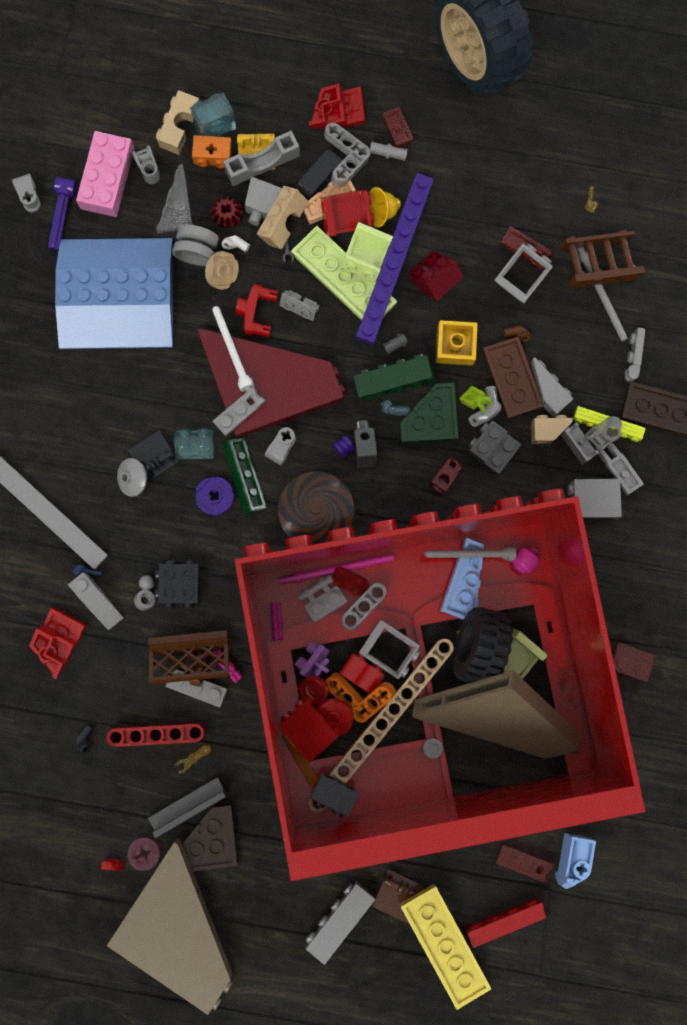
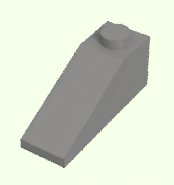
M83 572L68 584L78 598L108 630L124 619L89 574Z

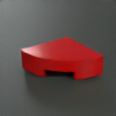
M106 858L102 862L101 869L123 870L125 862L123 860Z

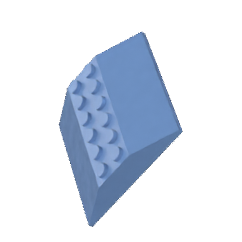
M173 239L61 240L56 264L55 287L59 349L173 348Z

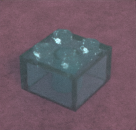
M224 92L214 94L209 99L203 102H196L190 107L193 124L199 136L218 137L236 129L234 111Z

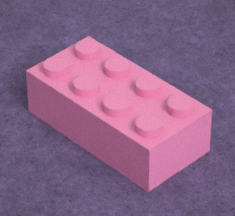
M98 131L94 132L76 199L80 209L117 217L133 157L132 152L135 149L131 139Z

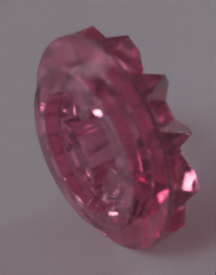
M146 837L135 840L128 849L130 864L140 871L153 868L160 857L159 846L154 840ZM141 847L144 851L151 850L147 855V860L144 857L137 858L141 853Z

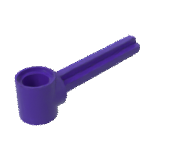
M56 177L54 192L58 198L48 248L52 250H59L68 202L76 194L77 181L63 177Z

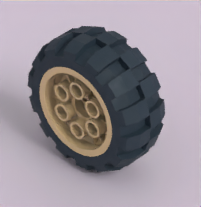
M435 0L434 22L437 26L438 42L442 46L443 55L448 65H451L456 77L461 82L466 83L467 88L474 92H480V94L495 93L515 83L523 76L531 63L533 54L530 49L533 46V38L528 27L529 19L527 13L522 8L519 0Z

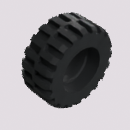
M475 607L467 613L463 624L460 626L456 645L454 646L453 669L454 674L459 680L472 683L504 672L513 641L512 622L506 614L483 607Z

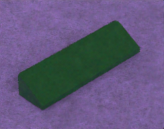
M239 437L226 440L222 446L244 514L247 515L266 509L265 500L245 438Z

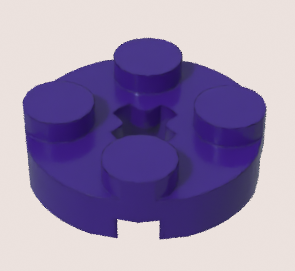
M206 478L196 488V503L204 513L218 516L227 512L232 506L234 499L233 489L223 478ZM219 492V499L211 501L210 493Z

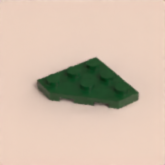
M454 383L435 384L407 417L403 419L400 423L401 443L458 440Z

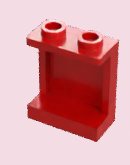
M367 190L320 197L325 234L327 236H336L339 233L355 231L358 222L372 227V224H374V215L372 212L370 213L369 206L372 204L371 195Z
M311 697L306 701L302 698L294 706L296 710L292 714L288 711L280 718L282 723L278 726L309 763L342 733L337 726L333 728L311 704Z

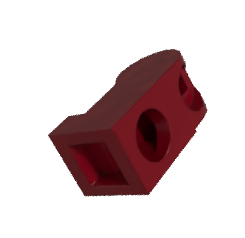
M450 457L432 480L429 487L443 496L463 465Z

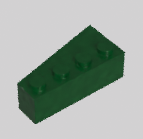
M419 354L413 356V359L408 361L401 359L395 361V364L390 366L383 364L377 366L372 371L368 369L359 371L358 375H354L358 397L363 401L386 396L388 394L387 391L399 393L406 390V387L422 388V385L427 382L435 385L437 380L432 361L427 355Z

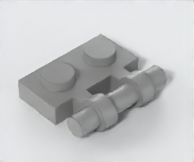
M331 575L318 579L316 584L311 587L307 586L303 589V592L297 595L300 601L306 598L309 599L310 603L304 607L314 623H317L348 603L338 586L331 590L328 587V584L334 581ZM323 589L325 593L315 599L313 594Z

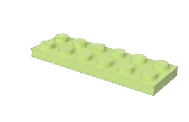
M316 226L291 250V253L362 320L376 281L367 280L363 276L350 273L346 269L341 268L346 252ZM392 296L384 316L397 304V301Z

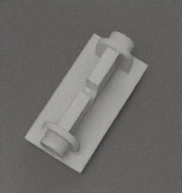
M286 290L282 293L279 306L303 318L314 321L315 314L320 307L317 305V302L305 298L302 302L300 301L302 296L291 290Z

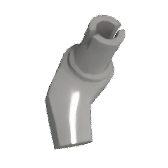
M489 386L484 388L486 396L490 397L493 405L486 404L484 406L486 409L485 413L479 410L469 417L468 420L473 427L490 421L501 411L502 404L498 402L496 387Z

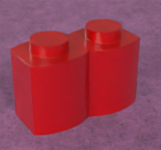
M357 652L356 655L352 653L339 674L370 694L385 677L382 673L383 669L376 664L371 666L366 663L367 658Z

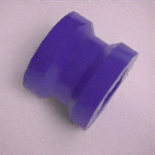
M345 435L341 437L340 441L332 444L336 452L343 459L347 457V453L356 450Z

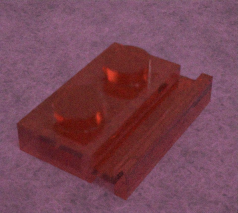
M617 643L613 654L615 671L648 682L653 666L652 663L656 655Z

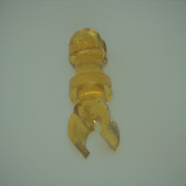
M203 745L194 754L190 753L188 758L176 762L175 766H179L181 763L185 764L184 769L179 771V773H185L193 763L196 764L200 758L207 756L211 752L210 746Z

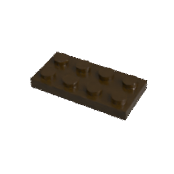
M630 382L620 419L687 436V396Z

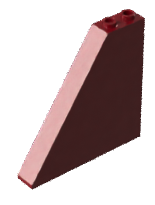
M199 329L198 333L225 408L227 409L243 396L246 391L241 392L239 389V376L222 334ZM231 337L246 375L252 378L257 394L266 400L264 405L234 429L236 438L253 434L343 401V395H346L343 385H339L337 381L339 374L336 366L332 367L331 362ZM250 398L247 403L251 406L254 404V401Z

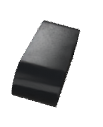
M327 149L300 179L295 189L310 200L331 180L334 169L343 159L332 150Z

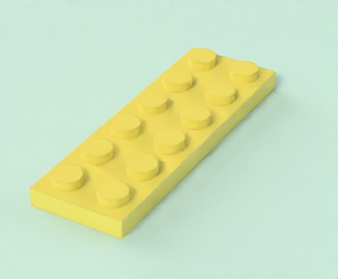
M435 884L399 904L457 1010L491 990L489 983Z

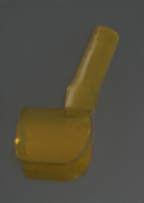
M590 186L585 210L594 213L598 202L592 201L594 187Z

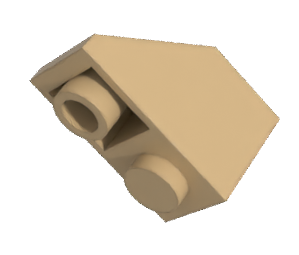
M547 415L536 416L531 421L532 444H551L573 422V419L567 418L566 415H557L555 418H548Z

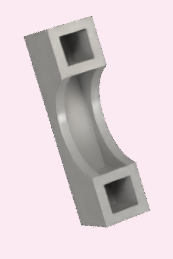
M289 131L274 138L269 146L255 154L242 155L240 153L223 161L225 171L232 186L251 179V177H255L299 157L300 148L292 131Z

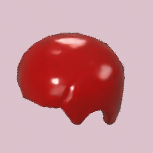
M315 675L304 678L297 688L301 699L303 698L306 701L311 697L312 705H319L326 700L329 694L326 681L320 676Z

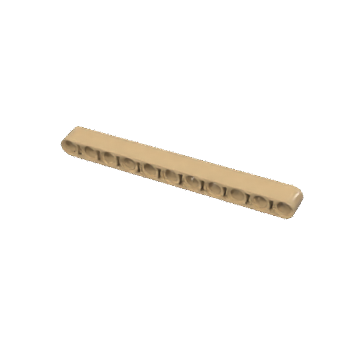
M440 639L432 646L396 690L395 696L379 711L328 775L344 783L348 782L451 655L454 647L450 640ZM442 642L448 644L449 649L446 653L439 651V645ZM430 657L436 660V666L432 669L428 668L426 664L427 659ZM418 672L424 675V680L420 684L414 681V675ZM404 688H409L412 692L411 697L408 699H404L401 695ZM393 703L399 705V711L396 714L389 712V706ZM379 719H385L387 726L380 730L376 727V722ZM368 734L373 735L374 742L371 745H366L363 742L364 736ZM354 750H359L362 753V757L357 761L351 758V753ZM340 766H347L349 768V773L346 776L339 775L338 769ZM310 796L309 806L312 811L319 813L326 809L327 806L324 808L315 807Z

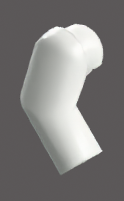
M236 235L227 237L222 241V247L227 250L239 248L247 252L250 248L249 243Z

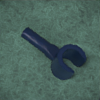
M77 565L73 570V573L77 576L83 572L100 577L102 574L100 571L91 570L82 565Z

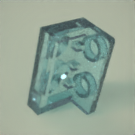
M205 428L198 431H190L189 429L176 431L174 436L176 458L214 459V431H209V429Z

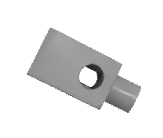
M251 177L245 202L246 212L251 214L248 220L250 224L258 226L261 218H266L282 188Z

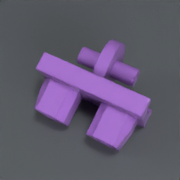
M311 642L306 649L312 655L310 659L306 661L300 657L295 663V666L300 670L299 673L304 677L313 674L319 676L322 671L328 673L330 670L326 668L329 660L326 656L330 651L321 644L318 645Z

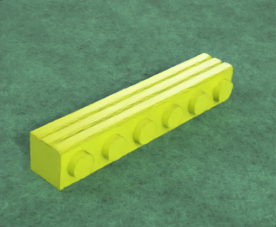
M578 406L572 419L579 424L584 423L588 427H593L610 416ZM621 420L622 429L620 437L630 438L634 442L643 439L646 428Z

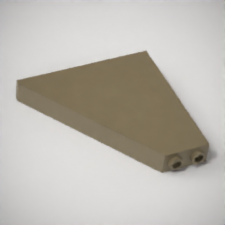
M514 671L415 699L412 716L422 721L544 759L579 751L580 733Z
M177 838L107 946L208 1015L211 1009L216 1010L222 999L219 997L222 992L227 993L233 982L230 980L233 973L194 873L191 871L182 842Z

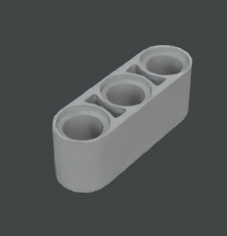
M375 583L370 586L343 615L342 625L345 630L352 632L358 629L384 601L387 592L384 585ZM375 589H380L383 595L376 598L372 595V592ZM366 603L370 609L367 612H362L359 609V605ZM348 617H353L356 620V624L348 626L345 620Z

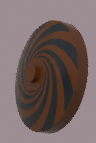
M308 472L297 476L284 488L278 503V516L283 530L290 538L311 535L312 545L326 543L329 531L351 527L354 518V502L347 486L335 476L324 472Z

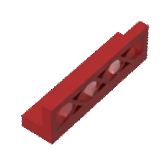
M537 897L466 926L465 930L472 947L475 948L545 919L544 906Z

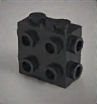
M164 561V564H159V569H156V580H159V588L155 589V599L158 600L159 604H163V608H175V604H183V608H195V604H200L199 564H195V561H184V564H176V561Z

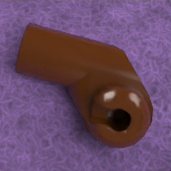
M520 325L503 329L505 338L515 336L519 337L522 342H528L531 339L530 332Z

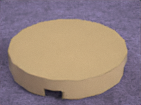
M219 251L208 260L205 268V277L212 287L220 290L228 289L230 284L237 279L239 265L233 254Z

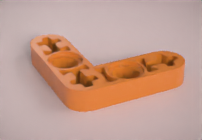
M332 673L326 679L331 694L336 699L345 701L352 709L353 718L361 723L367 721L384 707L396 694L394 686L384 682L363 699L341 674ZM386 691L387 694L381 697L380 694ZM345 694H349L352 697V701H348L345 698ZM370 699H374L377 702V706H373L370 703ZM365 708L367 711L361 714L360 711Z

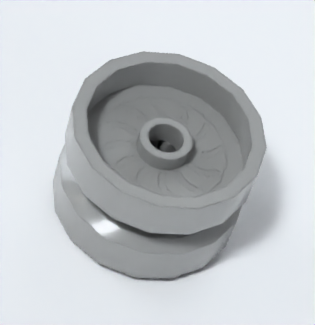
M180 225L176 235L178 241L174 243L172 253L183 262L197 266H206L210 257L215 254L213 250L217 248L219 238L214 232L195 225Z

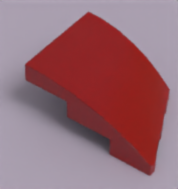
M340 84L321 88L319 100L314 107L315 112L312 120L309 121L310 128H326L329 123H336L341 127L365 124L366 115L361 86L345 91L342 90Z
M56 607L50 609L44 625L36 628L29 644L34 653L39 656L40 661L46 664L53 673L52 677L55 679L60 676L87 626L84 622Z

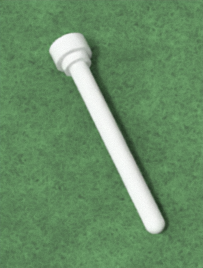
M214 306L212 309L239 376V389L241 392L247 391L255 386L254 382L245 373L220 308Z

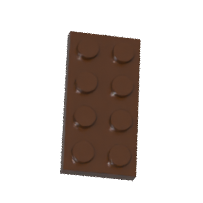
M519 337L482 349L507 419L544 407Z

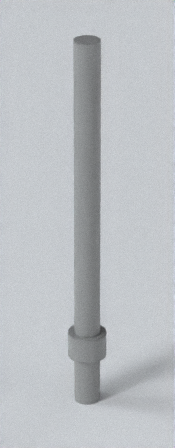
M584 247L577 248L580 262L584 264L587 272L591 273L592 268L587 251ZM594 285L621 342L625 341L628 337L603 285Z

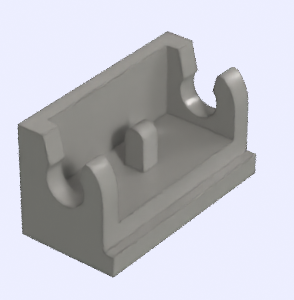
M577 422L560 434L582 465L599 454L589 440L585 439V435Z

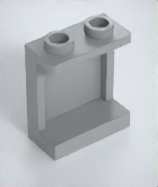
M574 479L568 485V496L579 497L583 518L618 519L622 517L620 479Z

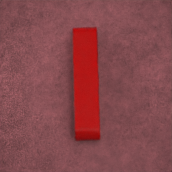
M200 723L118 727L110 730L106 739L108 744L114 747L190 743L203 739L206 730ZM193 727H198L201 730L199 738L192 736L191 730ZM174 728H178L181 731L179 739L173 738L171 734ZM154 729L161 732L160 740H155L152 737ZM135 730L141 733L140 741H135L132 737ZM114 732L121 734L120 742L113 740Z

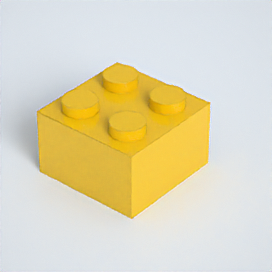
M440 320L437 326L435 363L473 365L476 360L477 323Z

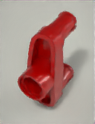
M254 284L248 300L238 297L235 314L244 316V334H256L269 338L271 326L255 323L253 318L257 300L261 298L276 302L278 290L263 288L262 285Z

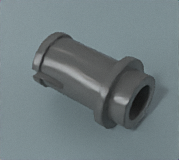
M398 333L395 338L383 343L386 352L390 354L402 346L405 347L408 341L403 333Z

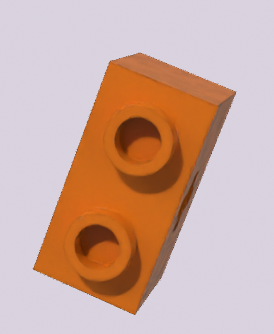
M194 135L192 150L194 164L200 167L211 165L225 168L223 161L231 158L232 155L231 138Z

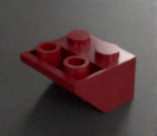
M435 251L426 255L425 259L407 275L427 297L435 301L442 298L464 277L454 259Z

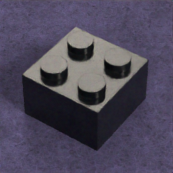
M321 772L311 792V799H313V804L321 808L325 806L331 808V812L339 817H343V815L348 817L359 792L357 788Z

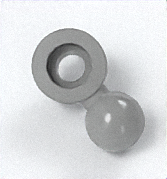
M149 575L140 578L139 586L142 591L137 593L134 598L135 606L142 611L150 609L155 603V596L150 591L154 586V579ZM141 599H144L146 604H143Z

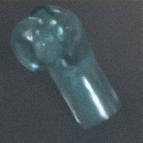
M389 400L381 403L383 413L395 416L409 414V406H391L392 402Z

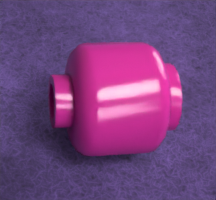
M532 546L528 548L520 547L516 552V559L512 561V567L522 575L531 574L540 563V558L537 556L539 552Z

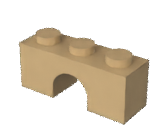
M178 90L177 95L173 96L169 113L166 112L164 115V124L162 128L158 129L156 139L160 148L180 155L187 138L185 131L176 126L184 120L194 123L201 105L199 98Z
M283 186L257 235L269 246L282 250L291 234L286 229L287 217L289 215L300 217L309 201L297 189Z

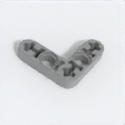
M329 123L324 131L325 139L347 155L334 169L331 177L334 185L342 187L368 162L371 152L368 146L340 125ZM343 141H350L352 145L345 146ZM353 163L356 167L352 169L346 164Z

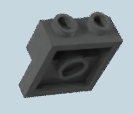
M492 420L490 424L486 422L480 429L481 436L479 438L474 437L468 445L471 448L468 453L499 475L521 446V443L508 435V431Z

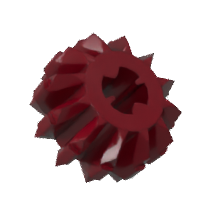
M228 195L226 200L220 197V202L214 201V208H211L212 219L217 221L218 226L223 224L225 229H227L229 224L234 228V222L240 223L239 217L243 216L241 204H237V199L235 198L230 201Z

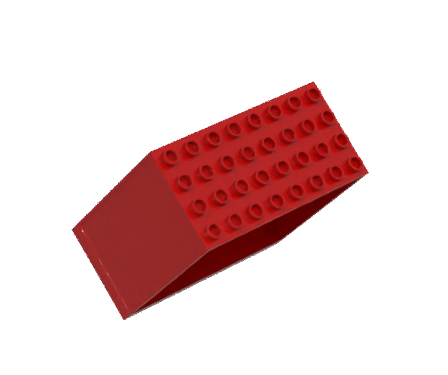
M554 489L538 493V497L530 499V503L524 505L521 496L510 497L496 501V505L491 506L490 510L485 511L484 514H481L479 504L466 505L455 508L454 513L449 514L450 518L440 522L437 512H428L412 516L413 520L409 521V525L402 529H397L395 519L384 520L370 524L369 533L364 536L355 537L353 527L329 531L326 543L312 545L311 535L297 536L285 540L287 550L272 552L268 543L253 544L243 547L244 558L234 559L291 881L645 812L578 496L565 499L563 489ZM464 538H469L483 544L484 550H501L505 546H515L517 552L522 546L527 548L532 546L539 552L537 556L540 558V563L531 574L522 575L512 567V561H505L501 557H483L479 579L481 583L478 590V607L501 611L528 605L534 606L542 650L548 655L544 660L554 708L580 733L579 751L564 754L568 774L453 796L440 726L423 721L426 739L374 748L346 784L357 788L359 792L348 817L345 815L339 817L333 814L329 807H326L324 811L319 813L312 811L309 806V799L321 772L329 774L343 755L312 760L309 763L278 728L282 723L280 718L288 711L292 714L296 710L294 706L300 701L291 650L308 647L311 642L320 645L368 636L372 633L378 622L382 620L396 630L405 629L406 637L420 645L418 649L420 651L419 656L415 661L411 660L414 670L426 655L421 625L458 619L439 611L457 558H427L425 552L427 550H460ZM391 553L394 561L329 574L334 581L328 584V587L331 590L338 586L348 603L317 623L313 622L304 607L310 603L309 599L306 598L300 601L297 595L303 592V589L307 586H313L318 582V579L325 578L328 575L305 579L304 582L280 584L279 577L292 575L296 571L302 570V572ZM375 583L384 585L387 591L384 601L358 629L352 632L345 630L342 625L343 615L370 586ZM321 589L313 595L316 599L323 595L325 592L323 591V589ZM375 589L372 595L379 598L383 595V592L380 589ZM279 602L281 608L279 613H281L282 619L281 631H283V639L279 641L272 639L273 630L270 617L272 613L270 612V603ZM366 603L359 605V609L362 612H367L370 609ZM348 617L345 623L348 626H354L356 620L353 617ZM548 621H550V628L552 633H548L546 623ZM282 671L286 672L287 683L282 681ZM420 672L414 675L415 682L417 684L422 683L424 675ZM431 679L418 694V698L434 694ZM559 681H562V686L564 692L562 693L560 691ZM435 738L441 742L443 751L438 758L432 759L424 754L423 744L427 739ZM361 751L351 753L353 760L357 761L362 757ZM340 766L338 769L339 775L346 776L349 773V768L347 766Z

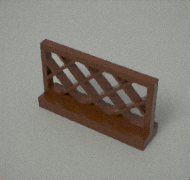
M227 630L148 638L150 685L229 677V639ZM215 649H224V652L219 656L213 653ZM196 651L205 652L200 658L193 655ZM176 653L185 654L180 660L173 657ZM155 655L166 656L160 662L154 659ZM210 655L215 660L210 665H207L203 660ZM190 657L195 662L190 667H187L183 663ZM168 660L176 663L170 669L163 666ZM218 663L225 666V670L216 671L213 668ZM199 664L205 668L201 673L193 671ZM178 667L185 670L181 675L173 673ZM159 669L166 672L161 677H154V673Z

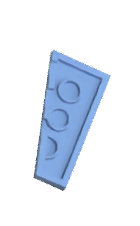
M464 538L460 550H484V545L469 538ZM483 557L457 558L439 611L464 620L469 611L478 607V590L481 583L479 579Z

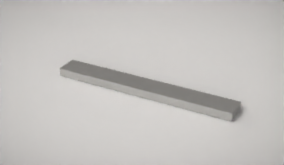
M0 456V483L96 570L108 555Z

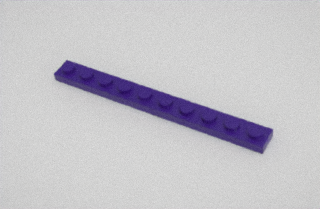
M416 173L355 339L374 344L432 186L433 178Z

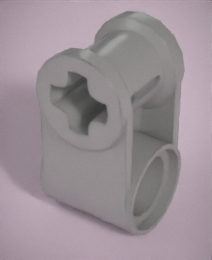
M148 145L145 149L138 152L133 151L132 154L144 180L148 184H156L160 180V173L150 146Z
M31 174L12 179L15 190L25 209L31 213L38 211L41 203Z
M611 416L597 426L592 427L585 434V439L590 440L595 445L597 451H601L607 445L620 438L622 422L618 417Z
M288 427L282 428L269 445L264 456L281 466L296 441L293 430ZM289 433L291 439L284 441L283 435L287 436Z

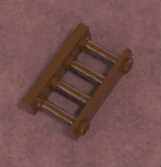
M620 230L612 234L580 238L571 236L566 238L559 248L560 250L569 249L575 271L574 276L568 281L569 289L631 281L640 278L645 273L644 266L633 264L628 241L635 235V231ZM620 243L626 264L625 268L619 269L616 266L611 244ZM594 246H604L609 266L608 270L602 271V269H599ZM586 247L592 268L591 273L582 271L577 248Z

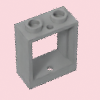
M522 244L494 280L523 304L553 267L550 265L552 261L544 255L542 257L535 253L537 250L530 244H527V246ZM523 252L545 268L526 294L504 278Z
M380 620L358 653L399 679L400 676L404 678L409 671L408 664L410 661H415L419 656L420 651L418 649L420 645ZM384 629L412 647L397 671H394L369 654V651Z

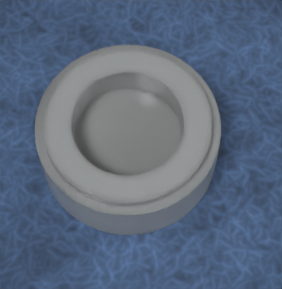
M429 738L424 742L423 752L427 757L435 759L442 754L443 746L439 740Z

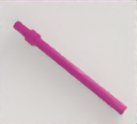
M391 553L302 572V570L296 571L292 575L279 577L280 584L304 582L305 579L394 561Z

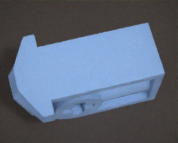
M564 833L558 872L555 873L556 880L560 886L569 889L588 878L592 869L596 845L595 840L589 837Z

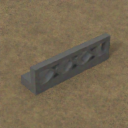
M218 777L150 816L148 819L155 830L153 832L154 837L157 838L225 798L227 792Z

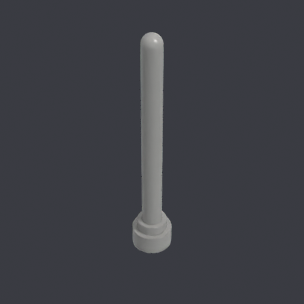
M505 546L501 550H427L425 556L427 558L501 557L505 561H513L516 559L515 546Z

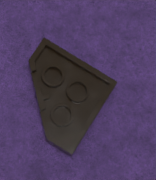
M232 804L211 807L182 844L189 860L191 871L238 865Z

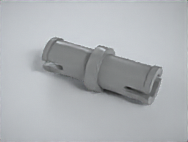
M371 141V153L385 156L386 159L390 157L405 161L407 149L394 147L389 143L385 145Z

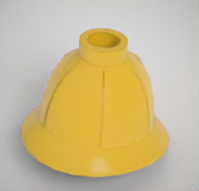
M375 187L369 192L372 204L369 206L370 213L372 212L374 215V224L372 226L379 228L384 225L386 220L396 215L401 203L392 194Z

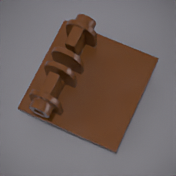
M388 869L372 907L409 923L399 904L421 892L425 886Z

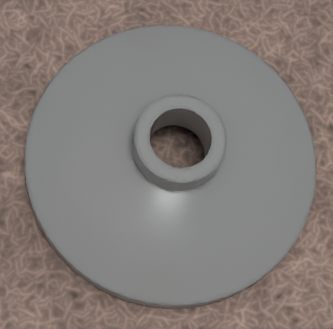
M135 458L124 460L118 468V485L125 495L130 497L138 496L146 486V470L143 464Z

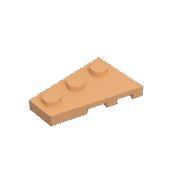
M351 180L342 187L334 185L331 181L322 192H318L308 200L309 202L303 212L309 224L323 219L320 197L356 191Z

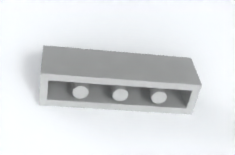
M357 881L347 885L343 891L345 895L342 899H337L331 906L332 911L328 917L324 915L318 923L320 927L317 931H312L305 940L307 942L306 950L324 965L375 901V896Z

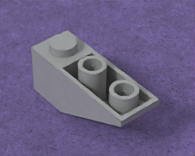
M533 358L530 362L532 375L544 408L554 417L573 400L572 394L567 388H563L558 383L559 380L554 374H550L546 370V365L541 360Z

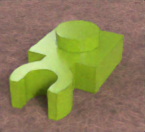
M471 386L459 398L462 404L473 410L479 407L480 411L484 413L486 412L484 405H493L490 397H487L483 391L474 386Z

